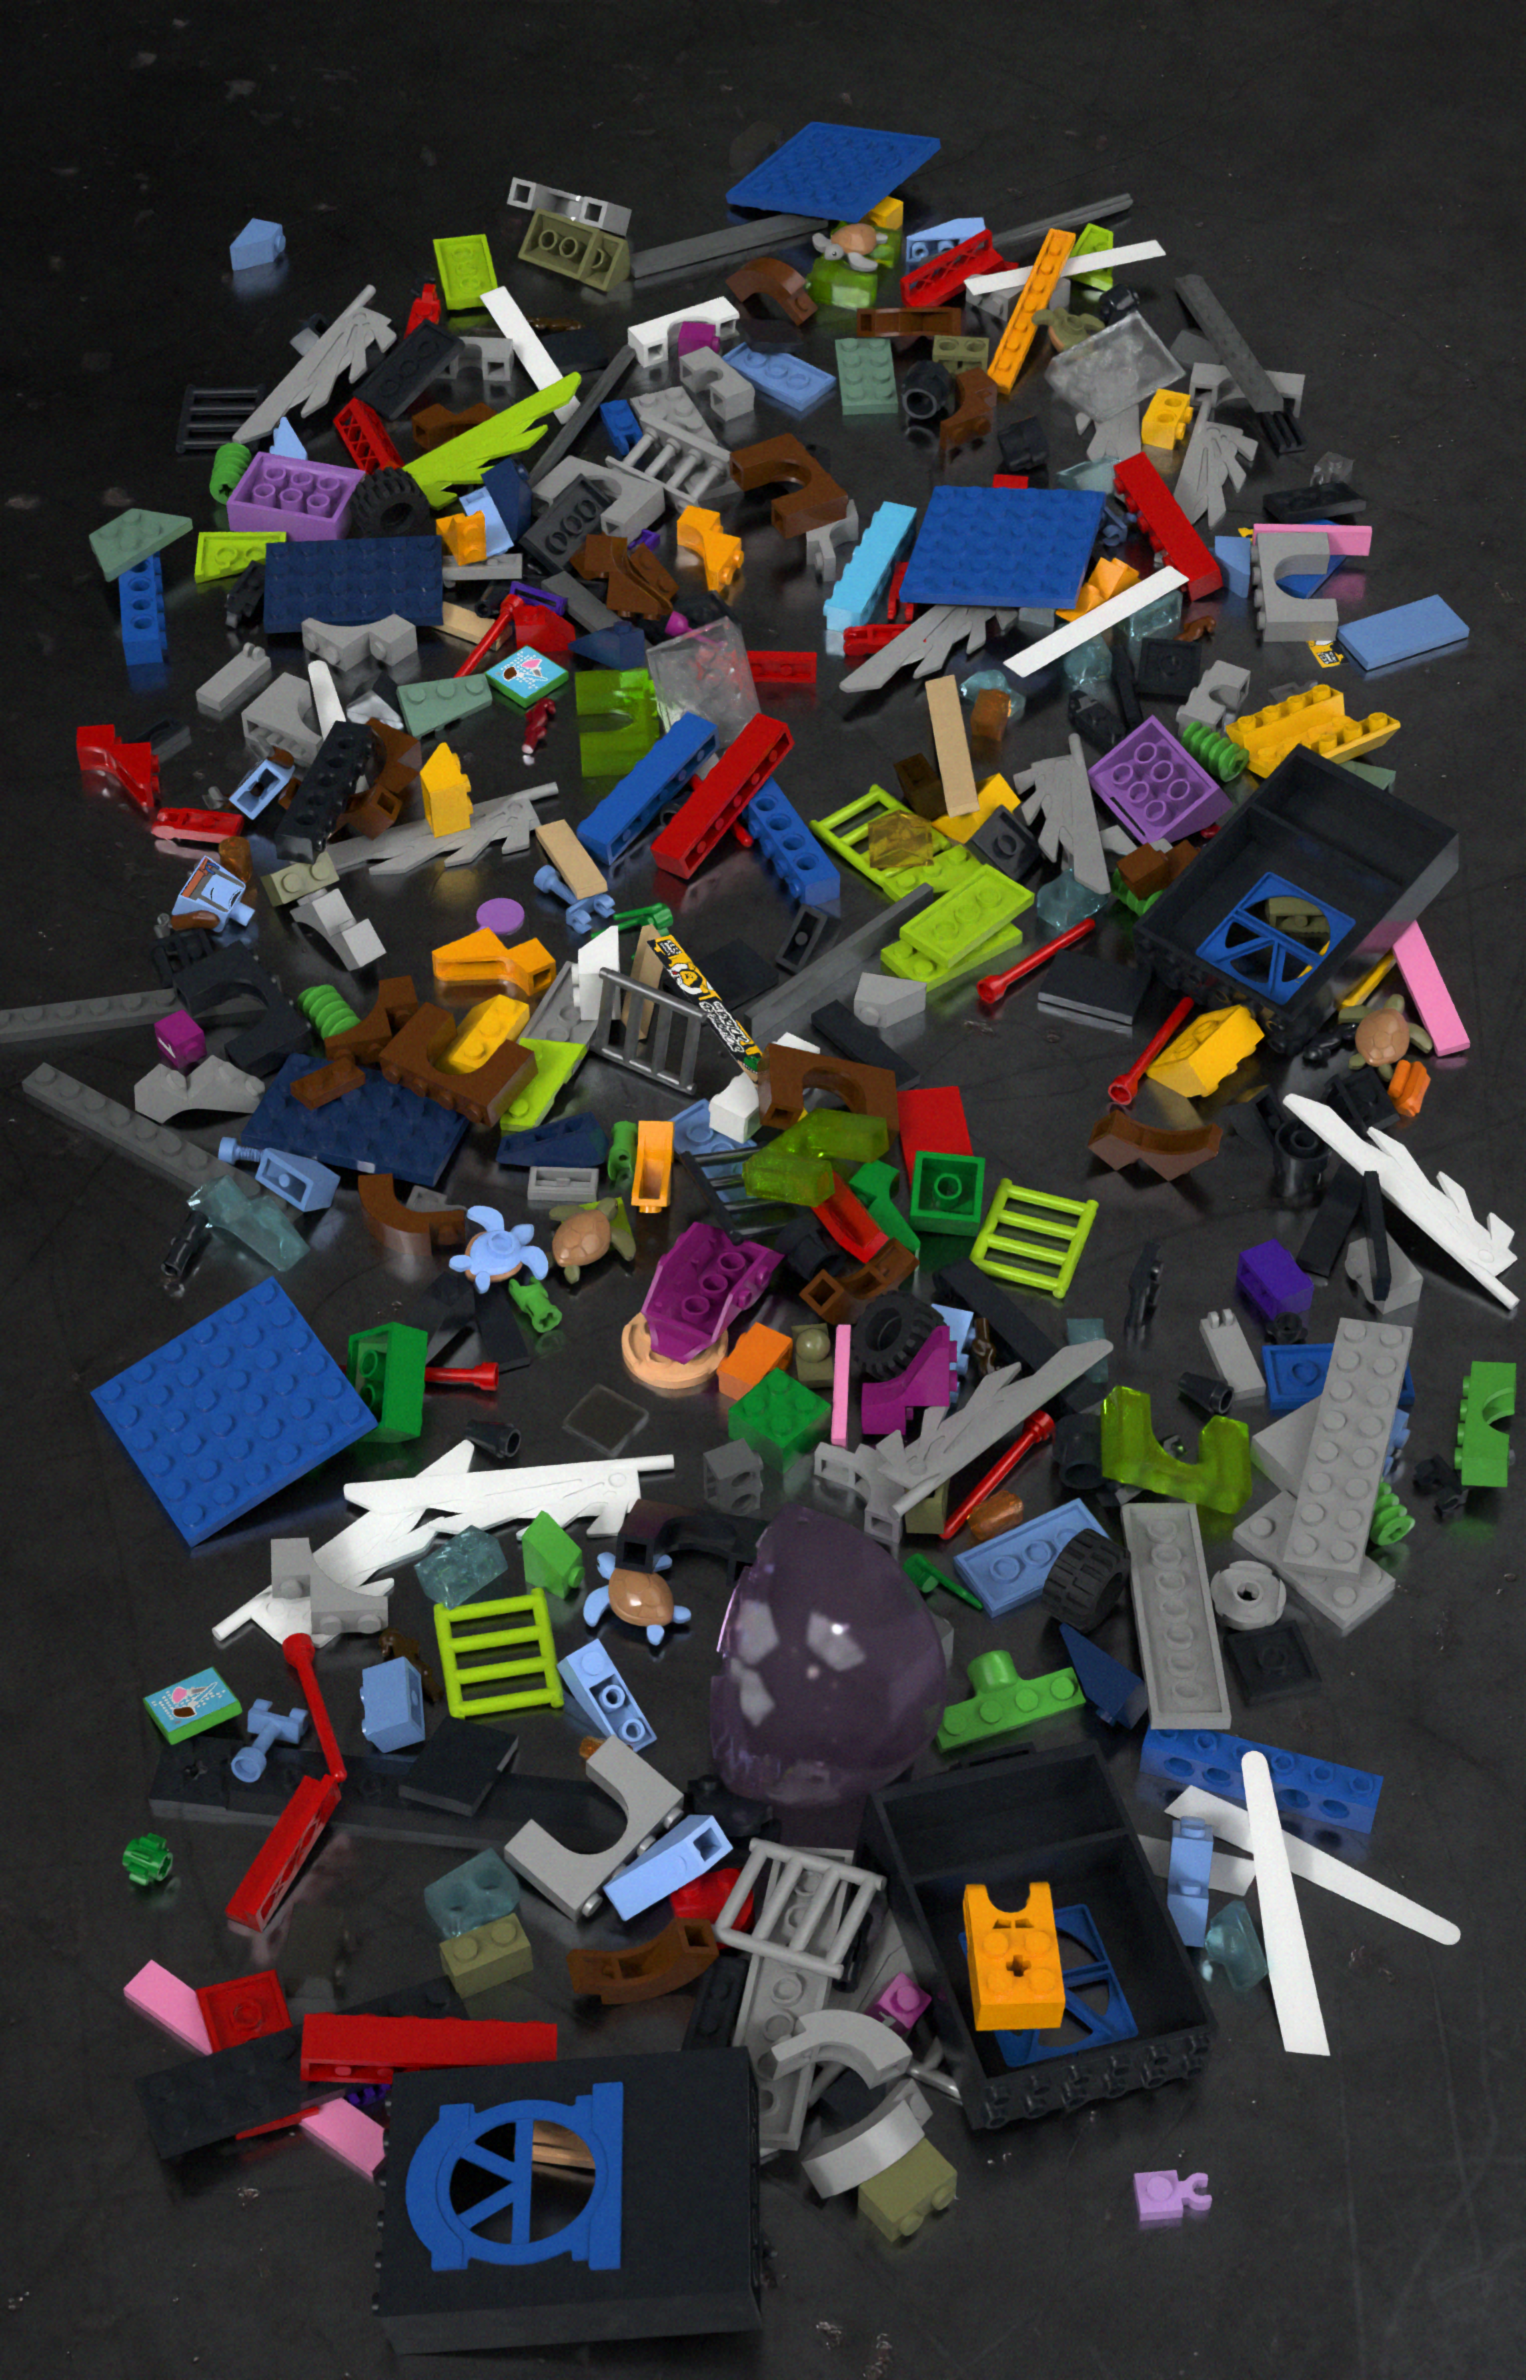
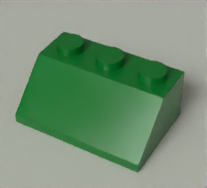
M391 1322L349 1336L346 1378L379 1424V1426L355 1442L399 1443L420 1437L423 1423L422 1404L425 1391L424 1377L428 1354V1332Z

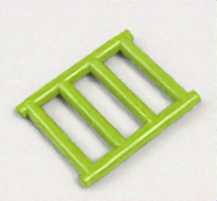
M877 784L870 788L868 794L819 822L812 820L808 824V829L882 888H884V881L914 867L941 850L945 852L952 848V843L927 822L921 823L914 812ZM877 802H881L888 808L887 811L841 838L830 831L832 828ZM899 817L909 824L908 827L862 854L857 853L850 847ZM919 834L930 841L882 871L871 864Z
M1002 1178L995 1191L969 1259L984 1274L1053 1291V1295L1056 1298H1064L1099 1204L1091 1199L1083 1203L1012 1185L1010 1179ZM1007 1198L1079 1215L1080 1219L1075 1228L1004 1210ZM999 1222L1070 1240L1071 1243L1066 1253L995 1235L994 1231ZM989 1247L1062 1267L1058 1277L1055 1278L984 1260V1256Z
M534 1588L529 1595L448 1608L444 1603L434 1605V1621L450 1716L465 1720V1717L547 1703H551V1706L554 1708L562 1707L565 1704L561 1676L556 1667L558 1660L543 1588ZM533 1609L535 1625L458 1638L452 1637L450 1622ZM539 1641L540 1657L459 1670L457 1668L455 1653ZM544 1671L547 1688L463 1701L460 1685Z

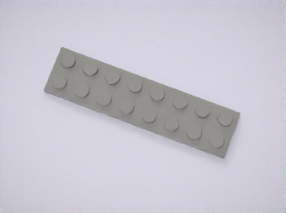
M1340 1317L1283 1558L1284 1570L1359 1582L1413 1339L1412 1327Z
M1125 1503L1121 1506L1120 1517L1124 1545L1131 1552L1132 1558L1129 1579L1151 1729H1230L1231 1713L1196 1504Z
M788 1846L856 1867L857 1857L854 1850ZM773 1859L762 1913L788 1863ZM803 1868L767 1939L768 1941L784 1946L789 1945L824 1874ZM839 1880L804 1952L823 1958L826 1957L846 1917L852 1883ZM753 1953L732 2047L748 2046L759 2083L760 2148L798 2151L816 2062L801 2067L774 2081L769 2077L764 2065L770 2046L780 2037L793 2034L799 2016L814 2011L827 2010L833 1977L820 1975Z

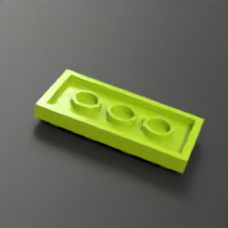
M486 234L433 240L434 253L447 310H462L478 306L486 307L480 295L498 288Z
M986 863L900 928L899 938L946 969H949L1033 905L1035 894Z
M1009 922L949 969H946L902 939L881 950V960L901 979L927 983V993L1020 944L1023 933Z

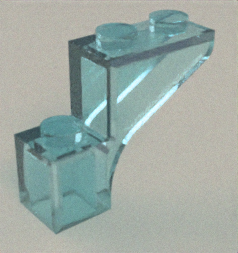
M229 1174L208 1180L186 1201L193 1210L202 1212L207 1216L209 1220L207 1228L216 1226L231 1231L282 1272L288 1271L310 1250L309 1246L269 1195L249 1201Z

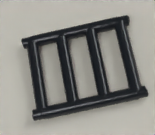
M260 383L258 387H196L193 384L187 385L176 438V452L184 453L185 450L219 449L227 443H235L232 438H188L189 433L237 432L247 420L191 421L192 416L252 415L266 400L268 386L264 383ZM255 398V403L194 404L195 399ZM261 438L242 445L247 447L250 452H257Z
M762 1140L758 1146L692 1155L690 1151H685L680 1155L685 1169L733 1246H739L747 1239L779 1235L796 1218L737 1227L731 1215L794 1206L800 1216L814 1213L789 1179L790 1173L768 1140ZM765 1159L770 1167V1170L709 1179L702 1170L703 1167ZM779 1182L785 1191L783 1194L722 1202L716 1191Z

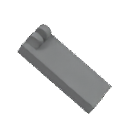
M522 554L486 556L485 560L458 566L453 555L443 556L442 576L444 585L448 588L455 585V580L522 578Z
M247 642L243 650L196 691L197 701L221 712L271 667L270 657L265 656L263 648L255 647L254 644Z
M1230 1308L1221 1310V1316H1218L1216 1311L1208 1312L1207 1319L1200 1320L1199 1330L1220 1379L1227 1380L1228 1385L1234 1388L1233 1401L1265 1395V1382L1235 1314L1231 1312Z

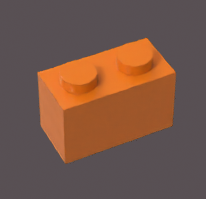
M755 1322L747 1333L743 1332L740 1335L735 1349L729 1357L725 1356L720 1361L716 1371L717 1376H719V1392L739 1401L776 1367L785 1372L793 1362V1339Z

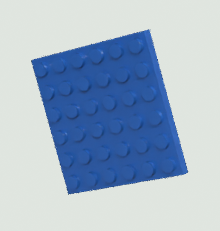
M812 121L726 193L727 203L739 205L740 207L760 208V210L781 211L783 214L794 213L801 214L804 217L814 216L824 218L825 220L845 221L849 224L857 223L941 149L940 139Z
M935 486L899 590L900 602L1075 609L1106 504V491Z
M273 1275L90 1392L191 1548L379 1426L371 1411Z

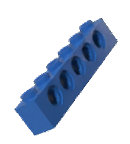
M160 550L119 576L122 637L127 666L163 662L162 650L167 649L166 633L163 631L166 630L163 612L165 611L163 595L158 594L163 593L161 575H159L162 574L160 557H156L160 556Z
M770 775L738 817L746 821L751 836L759 840L764 855L767 859L771 858L774 862L779 877L784 878L789 884L790 892L794 898H798L801 903L813 906L840 898L839 872Z
M1149 1722L1142 1745L1139 1772L1246 1801L1242 1758L1247 1752L1257 1751L1266 1758L1278 1810L1370 1835L1384 1779L1383 1776L1209 1729H1151Z

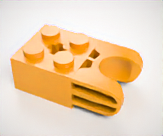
M1030 1883V1895L1026 1900V1907L1014 1913H1007L997 1909L990 1902L985 1885L966 1884L963 1914L976 2031L1060 2028L1066 2000L1049 1883Z

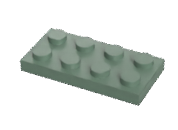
M873 337L835 340L842 415L898 413V399L890 339Z

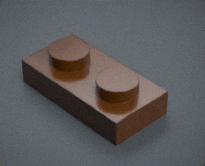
M343 1057L290 1083L291 1094L311 1111L366 1084L365 1073L348 1058Z

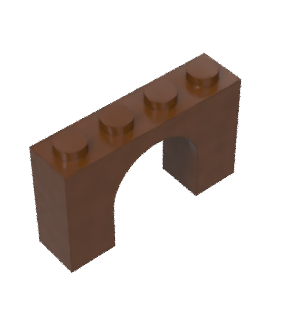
M791 433L730 453V477L743 492L776 481H790L804 486L799 491L771 500L772 525L785 539L846 518L847 505L849 503L846 491L838 486L831 474L827 473L819 465L817 459L812 457L806 451L804 445L798 442Z
M426 1001L378 1055L383 1076L392 1084H400L407 1087L420 1097L430 1098L447 1110L453 1109L465 1115L474 1123L480 1122L492 1128L539 1073L534 1051L506 1039L489 1060L477 1070L461 1075L442 1073L433 1068V1065L458 1036L453 1014Z
M768 1043L757 1064L759 1118L761 1125L792 1131L804 1110L803 1089L819 1088L838 1096L851 1110L854 1119L855 1146L888 1152L900 1131L895 1071L774 1043Z

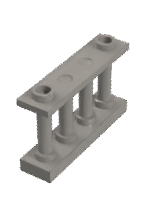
M646 411L639 418L643 437L624 460L620 462L610 456H607L605 459L609 469L662 486L665 504L675 508L680 514L684 512L688 505L700 508L698 500L718 476L724 475L732 479L730 477L731 452ZM652 443H658L665 447L644 473L633 468L634 464ZM679 453L687 457L666 484L655 479V476L674 454ZM702 464L709 468L689 494L676 489L696 465Z

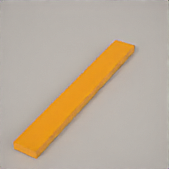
M1051 228L1048 231L986 373L998 383V393L1009 395L1039 326L1032 323L1031 317L1036 311L1047 308L1076 241V233Z

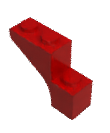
M114 724L77 727L76 748L80 769L101 770L115 775L141 806L154 807L155 794L160 793L159 776L155 775V773H160V760L158 754L153 755L151 742L123 744L122 736L116 737Z

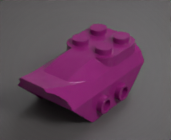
M694 1222L685 1233L682 1232L678 1236L675 1246L669 1253L663 1254L659 1259L656 1273L641 1309V1313L647 1320L650 1330L651 1350L683 1365L687 1364L701 1351L714 1344L740 1311L749 1309L771 1283L772 1271L785 1255L749 1240H744L739 1246H733L722 1229Z

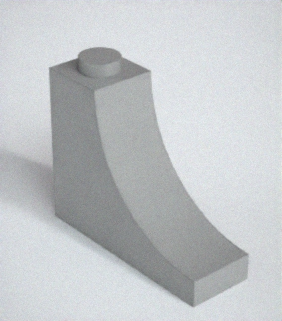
M286 672L279 676L241 713L244 736L259 742L256 736L262 735L270 745L287 750L293 757L312 765L324 740L323 737L312 732L302 722L305 713L312 706L309 682Z
M1322 1394L1252 1436L1249 1459L1281 1491L1286 1490L1296 1499H1298Z

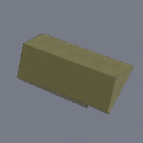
M537 207L518 254L519 259L606 292L612 290L631 275L628 241Z

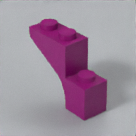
M950 1326L936 1327L907 1369L898 1377L885 1382L863 1383L861 1403L862 1434H891L895 1430H900L901 1435H906V1420H913L914 1406L949 1407L950 1392H957V1370H950V1363H957V1341L950 1340Z

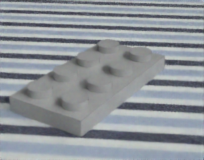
M566 961L515 1043L519 1044L520 1038L585 1044L588 1052L591 1042L596 1039L598 1020H581L580 1007H574L573 987H579V984L572 983V964L576 963ZM620 988V997L624 993L625 989ZM582 1060L577 1061L571 1071L572 1075H574Z
M1283 1490L1236 1527L1233 1531V1539L1344 1630L1392 1591L1396 1580L1366 1555H1364L1359 1582L1284 1570L1283 1558L1297 1499L1286 1490Z

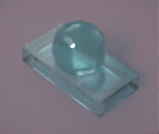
M991 669L984 673L978 671L963 682L959 688V694L1005 720L1025 705L1026 697L1008 687L1007 678L1000 670Z
M1103 1318L1067 1319L1068 1346L1101 1339L1106 1340ZM1106 1355L1084 1372L1092 1382H1108Z
M1233 1900L1209 1921L1211 1929L1205 1937V1951L1211 1960L1225 1966L1233 1992L1244 1994L1269 1973V1969L1245 1902Z

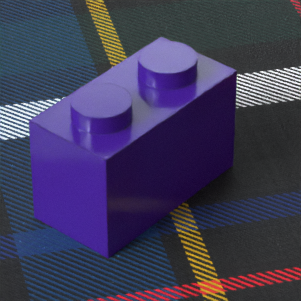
M1276 1238L1239 1254L1236 1276L1272 1321H1274V1318L1279 1313L1292 1312L1298 1314L1311 1307L1314 1283L1309 1274L1303 1273L1295 1263L1291 1252L1288 1249H1284Z

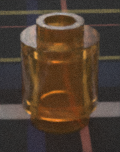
M237 836L223 840L218 847L221 865H229L243 883L248 881L254 870L249 841Z
M1001 1490L973 1507L972 1513L967 1516L969 1527L974 1535L982 1541L987 1538H995L1023 1521L1024 1505L1015 1493Z

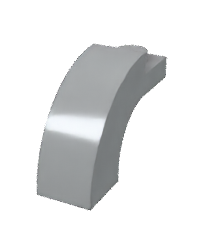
M853 499L849 500L845 519L806 532L807 565L815 564L816 570H821L824 582L836 580V556L833 549L844 542L858 540L859 517Z
M820 1442L815 1451L814 1474L859 1492L868 1503L865 1508L864 1532L898 1544L904 1529V1515L899 1519H893L888 1513V1507L905 1495L903 1486L877 1471L886 1462L879 1456L876 1450L862 1443L859 1444L855 1453H851L840 1446H832Z
M828 2009L799 2016L793 2034L780 2037L770 2046L764 2068L771 2080L774 2081L813 2062L823 2060L836 2061L855 2070L863 2078L869 2089H872L904 2074L913 2053L907 2044L883 2023L861 2013Z
M913 2078L902 2080L866 2118L838 2134L822 2138L803 2159L801 2164L822 2199L839 2194L877 2175L911 2150L925 2135L921 2127L933 2112Z

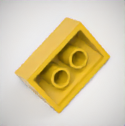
M499 994L474 1006L458 1026V1036L438 1057L433 1068L450 1075H461L477 1070L489 1060L506 1039L513 1042L517 1041L530 1020L529 1004Z
M1241 1004L1200 1015L1147 1068L1145 1073L1148 1077L1186 1098L1200 1094L1202 1097H1206L1219 1088L1218 1082L1222 1078L1229 1076L1237 1070L1238 1066L1236 1064L1241 1059L1251 1055L1256 1050L1255 1045L1265 1035L1256 1021L1250 1017L1251 1013L1249 1010L1240 1006Z

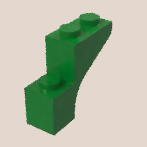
M870 1157L849 1181V1187L889 1237L888 1241L876 1254L895 1237L919 1260L920 1240L892 1203L899 1194L900 1170ZM920 1264L911 1272L912 1274L918 1271Z

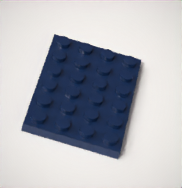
M424 535L266 543L265 633L302 632L301 623L309 617L328 625L352 627L375 623L392 614H396L415 626L443 625L442 536Z
M292 1053L287 1058L240 1134L241 1145L263 1150L272 1148L318 1162L372 1174L393 1173V1178L434 1187L470 1120L453 1109L447 1110L443 1108L438 1102L430 1098L416 1095L407 1087L390 1083L383 1076L382 1071L365 1067L358 1068L365 1073L366 1084L310 1111L291 1094L290 1083L335 1061Z

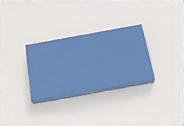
M745 341L722 357L730 367L734 368L754 388L799 411H803L836 386V377L788 353L752 352Z
M1437 594L1337 627L1336 637L1366 670L1466 638L1469 635L1470 628Z
M705 1098L668 1120L675 1121L674 1157L682 1165L683 1162L680 1159V1155L685 1151H690L692 1155L758 1146V1144L751 1138L742 1144L710 1128V1112L708 1109L710 1102ZM765 1159L703 1167L702 1170L709 1179L770 1170V1167ZM779 1182L716 1191V1193L723 1202L770 1196L782 1189V1186Z
M1077 1498L954 1556L953 1566L977 1599L983 1603V1607L991 1618H994L1042 1595L1046 1578L1055 1560L1066 1544L1080 1531L1091 1528L1106 1538L1112 1539L1082 1500Z

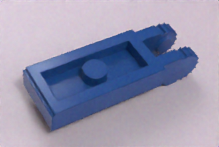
M626 399L599 404L600 416L614 445L618 447L622 455H627L629 453L628 443L634 442L636 445L643 437V434Z

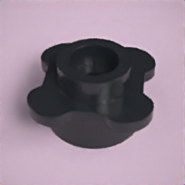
M1292 1312L1279 1313L1274 1318V1321H1268L1265 1327L1266 1332L1276 1338L1277 1345H1291L1297 1340L1303 1341L1308 1337V1330L1302 1327L1301 1318Z

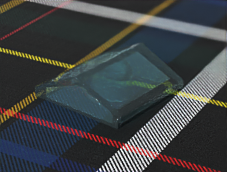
M1104 455L1092 461L1090 459L1058 472L1055 478L1069 490L1106 491V499L1115 496V488L1112 483V479L1115 478L1113 466L1122 461L1119 457Z

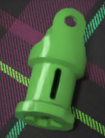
M620 1121L615 1123L611 1129L613 1146L609 1150L608 1174L612 1181L616 1180L617 1171L622 1168H630L632 1175L634 1176L639 1127L635 1123Z
M535 1276L530 1277L529 1286H520L515 1279L509 1281L508 1288L511 1296L519 1308L529 1314L532 1319V1325L538 1332L550 1331L559 1324L562 1319V1313L548 1300L546 1289Z

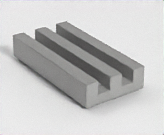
M531 1166L528 1200L597 1202L599 1169Z

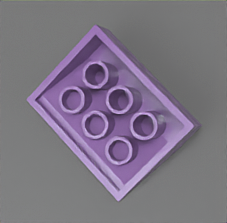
M258 451L226 502L230 531L286 532L287 541L289 542L345 539L353 520L352 510L350 509V502L353 501L351 495L352 492L357 491L356 485L365 480L366 471Z
M1154 715L1149 717L1087 771L1090 786L1142 845L1165 838L1169 843L1175 842L1209 827L1234 806L1217 783ZM1111 797H1115V799L1127 811V813L1132 817V819L1144 831V833L1146 834L1145 836H1143L1139 832V830L1115 805V803L1110 799Z

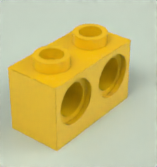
M1158 388L1142 420L1141 443L1173 450L1177 440L1183 439L1186 424H1190L1193 416V407H1189L1191 395Z

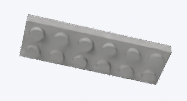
M682 386L630 398V408L638 420L646 411L717 445V439ZM658 443L654 444L659 454L665 448ZM678 453L670 458L666 465L672 475L687 457ZM702 464L696 465L679 485L682 491L689 494L709 468ZM724 475L718 476L698 502L742 490L732 479Z

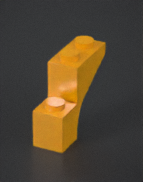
M691 505L686 507L677 520V545L688 547L701 555L704 561L708 591L716 589L720 594L725 585L728 586L736 568L742 566L744 551H741V538L723 534L719 512Z
M482 510L466 517L464 513L436 520V534L442 536V553L444 556L453 555L458 566L486 559L485 516Z
M1101 557L1088 582H1085L1081 587L1076 608H1058L1055 614L1069 622H1073L1140 583L1142 580L1137 578L1140 572L1114 557L1111 562Z
M489 927L432 951L434 975L440 981L502 979L518 985L528 996H531L549 988L557 977L555 959L537 938L507 950Z
M639 1121L637 1161L631 1202L632 1206H640L639 1212L660 1213L663 1207L671 1204L672 1163L674 1162L675 1121Z

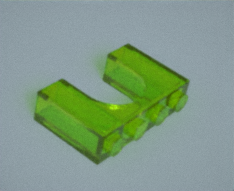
M840 221L836 230H832L830 239L840 228L851 224ZM870 225L876 233L887 235L888 240L885 244H876L874 250L869 254L863 255V257L877 262L878 266L894 268L901 256L902 231ZM821 253L820 258L815 259L812 272L806 275L805 280L807 283L804 285V288L808 290V296L813 302L857 311V308L873 307L877 299L878 275L843 268V266L849 263L843 262L841 259L826 260L824 253Z
M634 668L623 671L575 672L578 715L616 713L634 720L632 724L620 730L580 733L582 777L629 774L634 769L635 764L652 750L653 745L657 742L654 739L660 738L659 721L652 720V718H658L657 701L650 699L655 698V681L648 679V668Z
M815 1108L742 1164V1178L745 1183L746 1195L810 1207L819 1206L835 1193L831 1161L821 1159L841 1158L872 1164L889 1150L886 1118Z
M1116 1385L1100 1405L1102 1476L1233 1515L1253 1495L1248 1424L1215 1414L1198 1434L1200 1465H1191L1170 1456L1157 1442L1151 1426L1150 1394Z

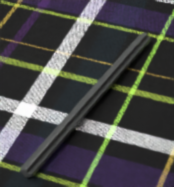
M1129 193L1119 194L992 235L993 249L998 251L1045 236L1050 228L1063 230L1128 209L1133 204V199ZM984 242L979 244L975 251L984 247ZM949 250L922 258L918 263L919 268ZM962 255L958 256L953 264L958 262Z
M624 345L530 472V479L527 482L531 489L551 472L636 354L635 349L630 348L629 345Z

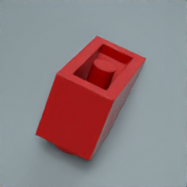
M544 605L513 607L517 651L525 645L532 647L539 653L569 650L568 643L576 640L574 625Z

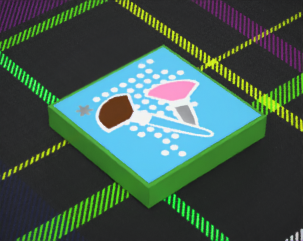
M525 645L484 672L488 684L524 708H527L569 680V672L528 645Z
M213 1666L142 1698L146 1710L171 1745L179 1743L243 1712L239 1700Z

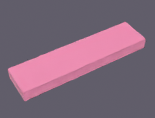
M1254 524L1251 545H1255L1257 533L1327 532L1330 555L1369 556L1372 537L1371 526Z
M838 1325L836 1328L831 1444L832 1446H840L847 1450L852 1349L850 1348V1342L852 1341L851 1325Z

